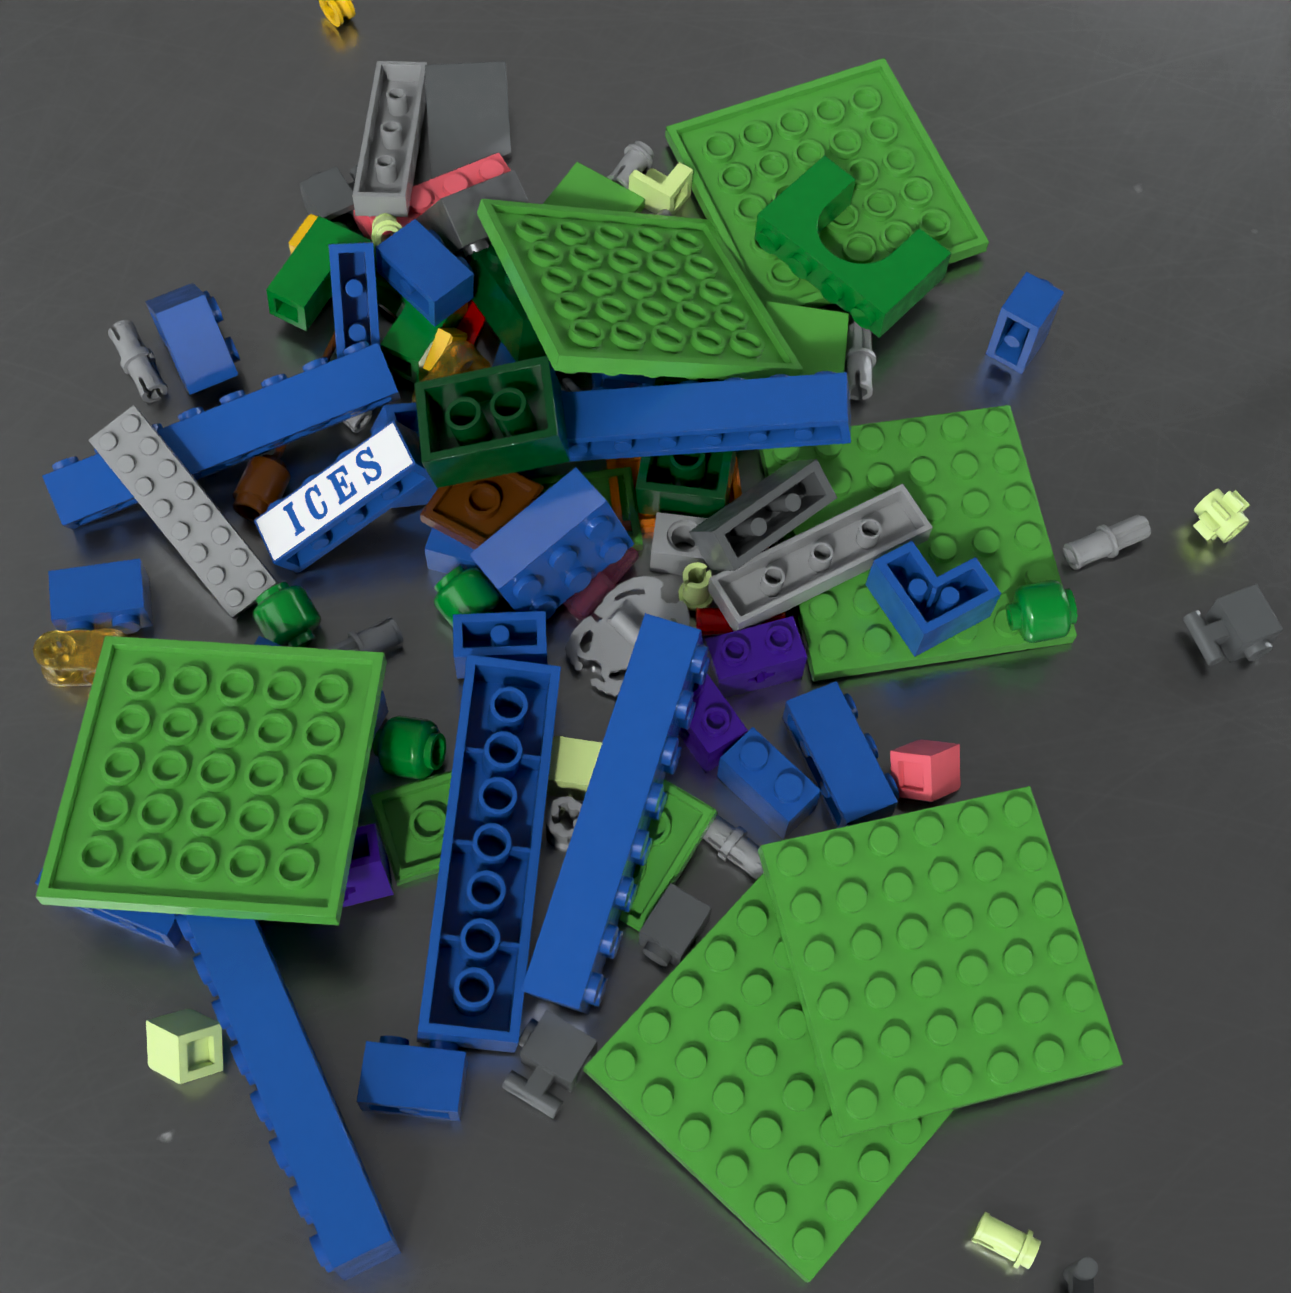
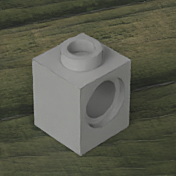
M657 512L651 549L650 571L683 575L684 569L689 564L696 562L704 564L705 560L689 531L708 518ZM679 542H687L693 545L694 547L688 550H683L677 548L675 544Z

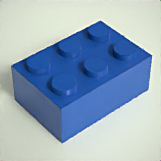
M575 467L470 553L469 556L515 612L545 611L547 620L561 604L575 593L584 590L591 580L607 566L619 561L626 551L634 545V542L607 500Z

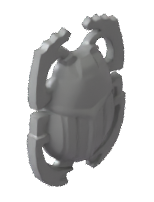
M638 576L622 582L603 598V602L594 611L602 619L596 622L591 615L585 618L575 628L565 644L566 656L570 658V663L574 665L575 670L581 671L583 667L579 657L585 661H595L601 666V676L605 682L597 678L591 679V686H596L598 691H604L605 694H611L614 697L619 694L623 680H613L609 675L612 672L616 673L621 670H627L645 613L670 621L675 619L677 623L689 626L690 616L684 601L666 603L661 598L660 589L664 586V582L650 576ZM633 590H645V594H633L617 601L615 600V598L623 593ZM591 631L593 636L592 642L589 645L590 650L584 653L580 647V642L583 636Z

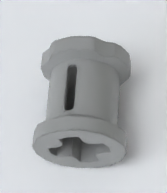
M569 796L553 800L545 812L546 838L550 845L563 852H566L570 843L568 839L572 837L582 806L581 802ZM568 819L573 828L565 830L559 820Z

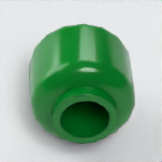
M460 565L434 586V589L438 592L434 597V605L452 628L453 614L496 613L494 609L500 602L499 592L476 567L464 569Z
M1057 580L1021 585L1015 590L1013 603L1006 604V616L1010 630H1019L1024 641L1028 643L1063 638L1069 633L1071 624L1077 623V607L1073 592L1070 588L1064 589Z
M285 581L267 589L255 599L258 605L254 609L252 616L265 639L285 647L302 648L316 639L312 632L319 626L321 616L303 587L298 585L289 586Z
M399 715L390 718L383 729L377 731L373 741V752L379 758V763L384 772L393 776L420 780L427 778L434 770L442 766L446 754V739L440 733L437 725L431 720Z

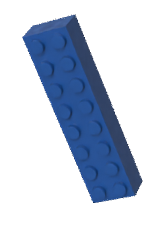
M646 613L644 615L521 991L533 997L588 1015L591 1005L599 1007L602 1002L608 978L603 977L602 971L607 957L615 959L623 935V931L619 930L617 924L622 911L630 912L638 885L634 884L633 874L636 865L644 866L649 856L652 838L649 837L648 828L651 818L659 820L667 798V792H663V781L666 773L674 775L681 755L682 747L678 746L679 738L677 737L680 728L688 730L696 707V702H693L694 692H692L694 684L703 685L710 663V658L707 657L708 647L703 645L700 629Z
M467 654L417 1042L445 1041L457 1044L459 1047L515 1053L518 1046L524 992L521 989L527 973L561 666Z
M175 914L185 940H189L195 954L201 953L193 957L204 985L207 984L213 997L219 996V999L211 1002L222 1029H226L231 1041L236 1039L238 1041L237 1045L230 1047L241 1075H245L250 1086L256 1084L258 1090L249 1094L260 1121L265 1123L269 1132L272 1130L276 1132L277 1137L269 1140L275 1159L280 1169H284L288 1178L294 1176L297 1185L289 1188L294 1205L300 1217H304L308 1225L313 1223L316 1228L317 1234L309 1237L319 1264L321 1267L324 1266L328 1273L335 1271L346 1281L400 1254L401 1250L259 921Z

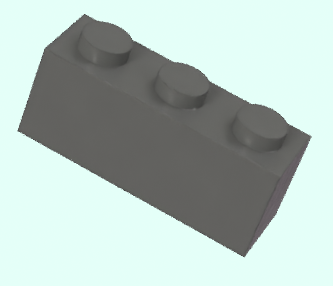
M817 459L790 461L690 530L689 533L710 570L736 571L837 499V496Z

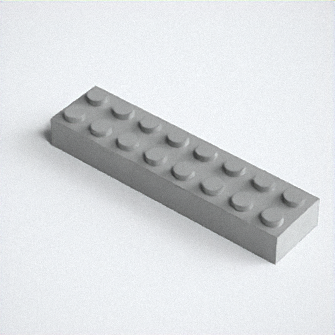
M377 61L352 195L355 216L371 217L388 213L395 217H408L426 105L425 65H427V62Z
M131 406L88 440L231 618L237 619L257 603L255 599L261 593L279 584L136 406Z
M901 484L759 553L736 571H723L710 577L708 592L733 632L757 626L871 569L875 559L904 544L913 541L917 546L927 541L933 527L904 484Z

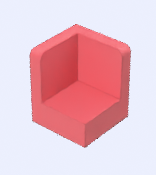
M920 739L890 751L891 776L898 787L899 797L933 802L960 789V744Z

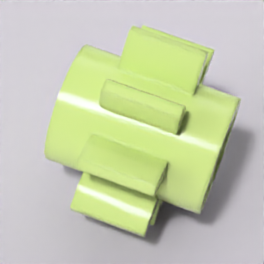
M1219 488L1215 489L1194 508V512L1199 516L1200 520L1193 527L1206 541L1210 539L1215 540L1219 537L1223 543H1226L1240 533L1249 523V519L1244 515L1243 511L1250 504L1236 490L1233 492L1228 491L1224 494Z

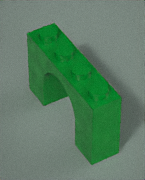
M824 155L757 214L754 239L765 252L774 254L787 264L794 275L801 279H806L820 290L822 296L828 302L839 305L852 316L853 320L860 327L869 329L880 338L945 277L951 252L919 228L894 252L877 262L866 264L851 263L833 255L822 243L819 233L851 205L856 179Z
M318 216L266 289L269 313L307 331L332 296L328 244L372 242V239L369 240L351 231L340 222H331ZM373 245L376 284L394 292L405 305L401 314L380 343L381 351L390 372L413 383L421 382L428 372L423 366L438 328H457L468 311V302L434 327L377 272L376 247Z

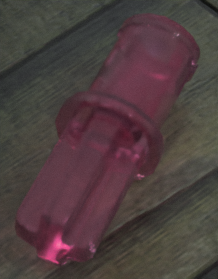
M630 547L619 561L610 564L603 571H599L597 576L591 580L584 590L575 593L564 602V606L568 608L567 610L580 621L592 615L603 601V598L616 587V583L637 561L639 557L638 552L633 547Z

